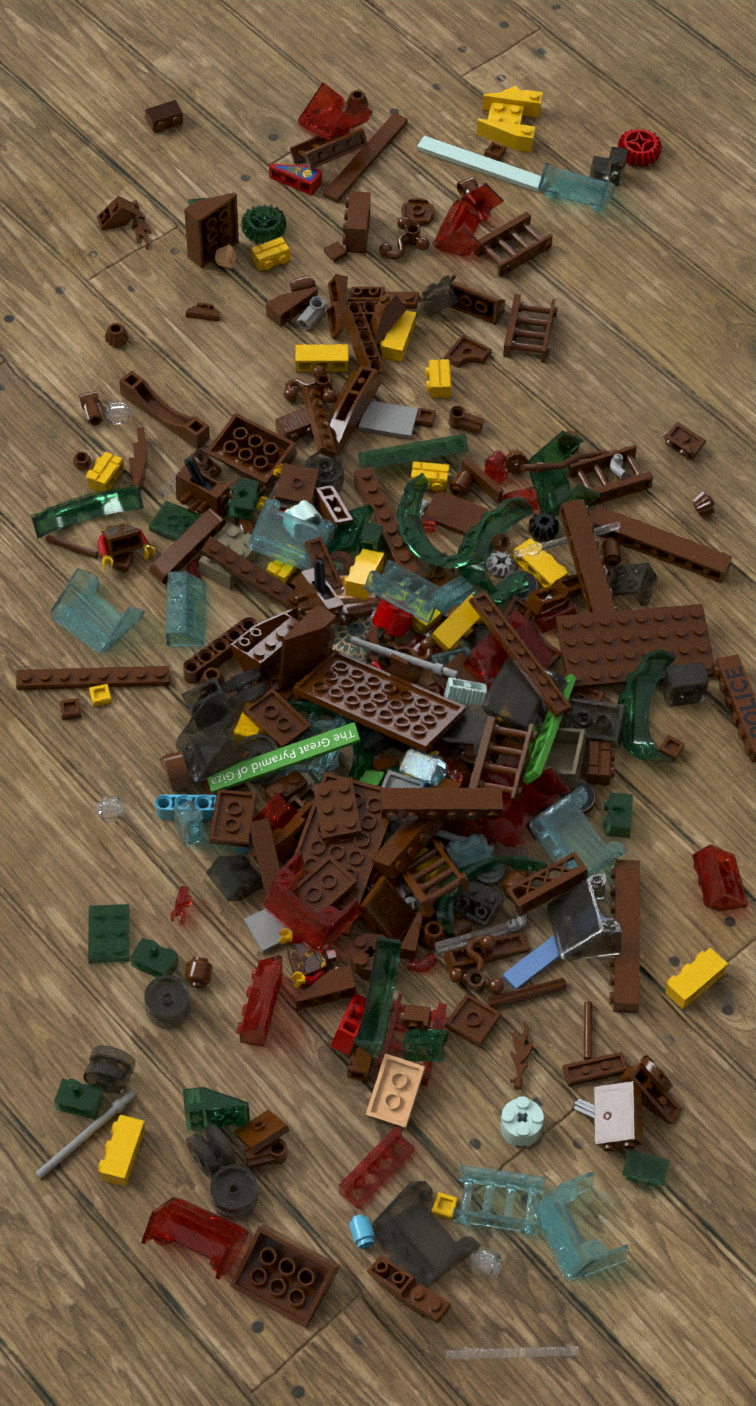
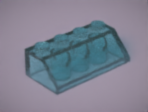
M168 572L167 646H204L206 582L188 572Z

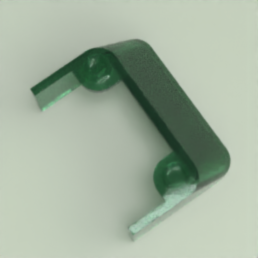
M562 430L534 454L528 464H534V462H561L571 457L572 451L584 441L582 438ZM569 466L560 470H545L541 473L529 471L539 508L543 514L549 512V515H560L559 510L564 502L584 499L585 506H588L600 496V493L580 484L570 490L565 473Z

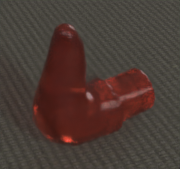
M201 557L192 560L186 567L187 572L197 579H201V575L196 570L199 567Z

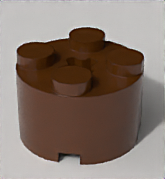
M364 934L357 936L352 943L350 950L351 969L365 981L371 980L377 937L390 946L383 935ZM380 941L378 943L373 981L381 979L391 967V949Z

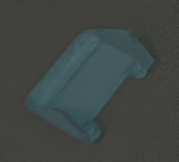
M267 498L249 539L248 547L253 551L304 571L314 568L303 545L304 542L322 537L328 549L336 525L325 519L319 523V526L279 511L280 502Z
M77 568L53 606L51 616L57 623L94 651L104 653L140 621L145 611L133 606L128 607L124 614L95 593L100 587L98 577L90 571Z
M582 785L531 820L530 828L553 863L576 852L587 867L589 878L625 854L627 850L618 841H612L605 846L580 809L588 800V793ZM573 859L566 863L565 868L573 869L578 865Z

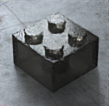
M692 662L686 665L666 667L662 689L667 707L705 702L709 679L704 662Z

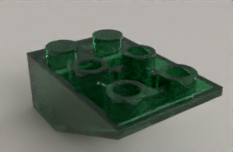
M206 1087L182 1089L187 1130L201 1131L204 1128L211 1127L220 1129L229 1125L242 1126L250 1121L249 1102Z

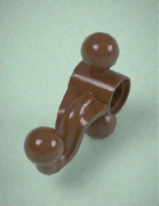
M400 217L397 221V226L399 229L405 230V232L397 241L398 252H392V247L388 243L380 245L379 252L382 256L399 259L405 253V244L417 245L418 249L427 250L430 242L426 237H421L420 225L418 223L410 222L407 217Z
M316 365L312 369L314 381L305 383L299 378L291 379L285 384L283 395L287 401H294L297 398V391L292 387L298 386L303 390L305 386L319 390L326 403H333L336 400V393L332 389L331 376L325 372L323 366Z
M385 631L380 635V641L385 644L383 647L428 662L434 655L433 650L436 644L434 639L430 637H425L421 641V648L426 651V654L420 656L411 647H397L393 643L395 636L389 635ZM383 655L385 662L390 665L388 673L391 674L390 657Z
M491 935L473 937L468 941L466 951L470 958L476 961V969L465 974L461 968H453L449 973V978L453 983L467 982L473 992H481L486 987L489 988L491 993L499 994L504 989V982L499 978L485 979L483 973L485 969L484 958L474 950L475 945L479 944L484 950L490 951L495 948L496 939ZM475 977L482 979L479 984L471 983Z

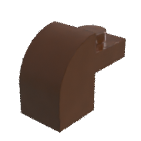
M181 751L168 753L160 758L172 791L192 786Z

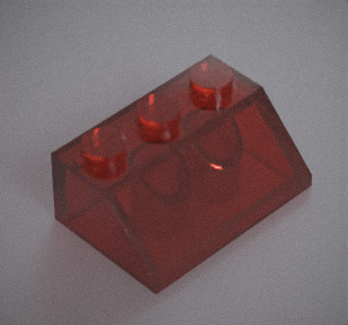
M710 844L692 855L693 866L698 875V884L702 890L703 902L706 907L719 912L749 906L733 853Z

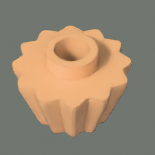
M226 245L216 250L215 259L217 265L230 269L234 267L236 254L232 246Z

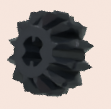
M540 511L539 515L534 514L529 520V534H532L533 539L538 538L539 542L542 539L546 542L549 539L554 540L555 535L559 532V522L555 514L549 515V512L543 514Z

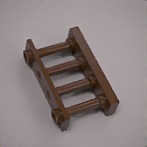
M345 123L290 147V152L295 164L306 159L308 169L312 170L368 145L364 129L360 128L350 133L348 124Z
M525 212L475 241L474 254L477 257L487 254L498 264L497 276L501 277L542 252L549 250L552 247L553 235L550 233L542 237L530 226L531 215ZM526 231L536 242L529 245L518 234ZM513 238L523 250L517 253L505 241ZM500 246L511 257L503 260L492 249Z
M514 294L503 357L510 358L511 351L522 350L542 353L541 362H545V357L550 354L551 346H548L553 317H557L558 307H555L556 299H552L551 307L549 308L524 304V302H521V294ZM528 311L548 314L549 318L548 320L521 317L519 312ZM526 324L547 328L546 333L519 330V328H516V325ZM524 337L544 340L543 346L516 343L514 338Z
M636 445L627 446L569 465L568 477L578 476L585 489L583 495L585 506L590 507L652 488V473L650 471L642 473L634 460L637 450ZM620 454L623 456L622 461L628 462L635 476L621 479L616 475L618 481L608 483L601 469L609 467L613 456ZM594 471L602 486L592 488L585 474Z
M488 716L469 788H502V793L511 795L510 798L513 804L517 805L518 800L523 796V776L528 766L532 746L538 739V732L534 724H529L528 731L526 732L500 727L496 717ZM505 735L525 739L523 750L495 745V736ZM498 753L519 757L518 769L491 764L489 761L490 755ZM490 771L516 777L513 787L486 782L484 780L485 774Z
M434 837L431 838L434 848L412 860L400 874L428 917L435 914L432 907L435 904L434 901L459 886H462L467 894L470 892L467 886L470 883L464 872L459 873L445 852L447 850L441 841L437 843ZM439 854L441 857L419 872L412 873L413 869ZM447 865V870L423 884L420 883L419 880ZM452 875L455 876L456 879L432 894H427L429 889Z

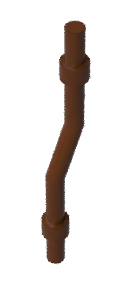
M598 449L591 452H578L558 463L534 462V464L522 465L521 470L522 472L534 471L535 473H541L545 470H560L581 459H590L616 450Z

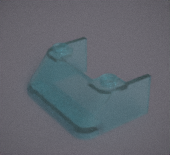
M546 162L538 189L545 192L544 196L554 198L555 195L592 206V210L601 212L602 209H606L616 185L610 180L604 182L556 168Z
M593 1171L561 1183L535 1206V1217L560 1272L565 1279L570 1281L626 1261L629 1247L627 1244L607 1252L604 1244L599 1240L591 1239L583 1242L567 1207L568 1204L576 1201L579 1193L592 1189Z

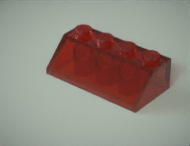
M280 955L260 960L257 968H253L251 975L253 984L248 986L246 998H249L248 1003L244 1004L242 1008L243 1022H239L237 1027L240 1043L260 1047L265 1046L283 977V961Z

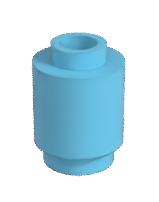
M364 1215L354 1216L349 1223V1228L355 1245H358L359 1249L373 1246L375 1244V1234L369 1217H364Z

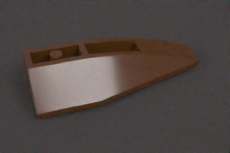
M360 366L347 378L336 396L328 420L337 455L334 459H331L319 453L318 457L320 459L333 462L337 459L381 385L377 369Z
M299 606L254 625L230 645L243 671L259 679L281 661L283 637L305 617L304 614H298L297 609Z

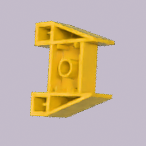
M521 90L483 94L482 110L489 111L488 120L478 118L477 135L517 151L532 153L535 126L521 124L523 116L540 117L543 92Z

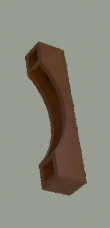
M132 370L119 380L122 396L197 450L210 440L209 425L196 416L184 415L170 407L150 388L142 377Z

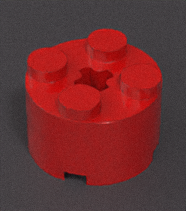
M382 596L373 616L372 624L377 626L378 629L383 627L386 629L385 633L389 635L404 637V634L407 635L414 619L415 611L408 607L409 603L405 600L400 599L396 601L388 596Z

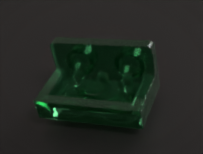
M407 1030L401 1042L404 1060L444 1061V1047L449 1038L448 1030Z
M628 1149L622 1175L626 1176L625 1180L638 1183V1179L647 1181V1186L659 1189V1185L664 1186L670 1160Z

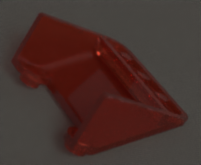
M323 82L300 115L298 124L310 132L329 140L368 122L373 112L356 98H353L345 112L342 111L345 107L344 97Z

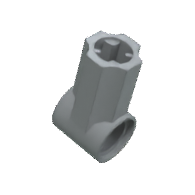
M320 296L313 297L310 300L308 308L297 319V324L301 329L305 331L310 330L318 319L325 317V300Z

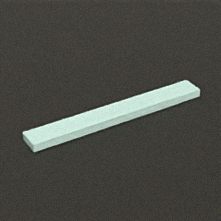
M423 136L417 146V151L538 192L544 183L545 177L427 136Z

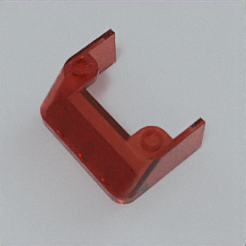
M486 182L461 196L451 205L432 243L433 246L438 250L462 257L469 256L483 245L473 236L478 224L488 220L491 216V210L503 203L504 200Z
M552 766L543 768L541 776L528 785L523 781L522 787L524 792L517 805L513 804L510 798L511 795L503 794L502 817L495 820L480 819L477 823L480 830L506 847L524 844L526 840L520 832L541 807H551L557 802L559 795L571 791L570 787Z
M297 852L276 874L264 899V907L273 918L289 929L293 935L312 951L322 952L361 914L359 903L354 898L341 912L333 906H327L319 913H316L289 890L295 884V877L305 868L302 853Z
M172 1197L152 1211L141 1243L145 1245L153 1239L156 1244L166 1246L175 1242L211 1259L209 1264L217 1272L215 1278L219 1280L230 1271L249 1232L244 1227L181 1198Z

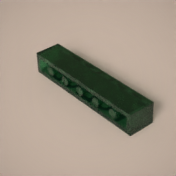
M466 433L361 451L357 452L361 470L368 467H384L467 452L469 450Z

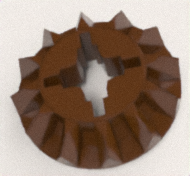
M344 551L332 552L330 554L332 561L339 563L345 559L343 567L346 570L339 569L337 571L339 576L349 575L351 566H354L352 557Z

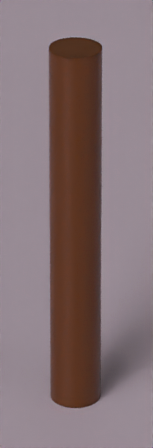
M49 534L46 536L47 542L93 558L98 557V551Z
M591 1001L584 1002V1060L592 1059Z

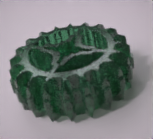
M258 204L257 207L252 206L251 210L247 209L246 213H243L241 226L246 238H249L250 241L254 240L256 244L258 242L263 244L285 235L287 222L283 211L279 210L278 207L273 208L272 204L270 206H266V204L260 206Z

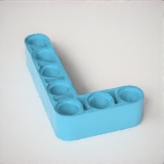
M160 795L155 799L156 815L162 820H212L217 795ZM251 837L249 848L233 846L234 851L241 855L248 853L251 849Z

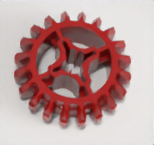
M637 128L636 130L630 129V131H625L624 134H621L617 145L618 154L623 159V162H628L629 165L634 164L635 167L637 165L643 167V165L649 166L650 163L654 164L662 152L660 137L656 136V133H651V130L645 131L644 128L642 130Z

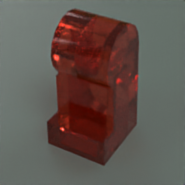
M496 450L485 461L484 473L498 485L508 477V472L505 471L507 458L503 452Z
M534 486L513 490L502 497L504 504L512 501L527 509L531 508L532 511L539 510ZM511 503L504 506L508 513L523 510Z

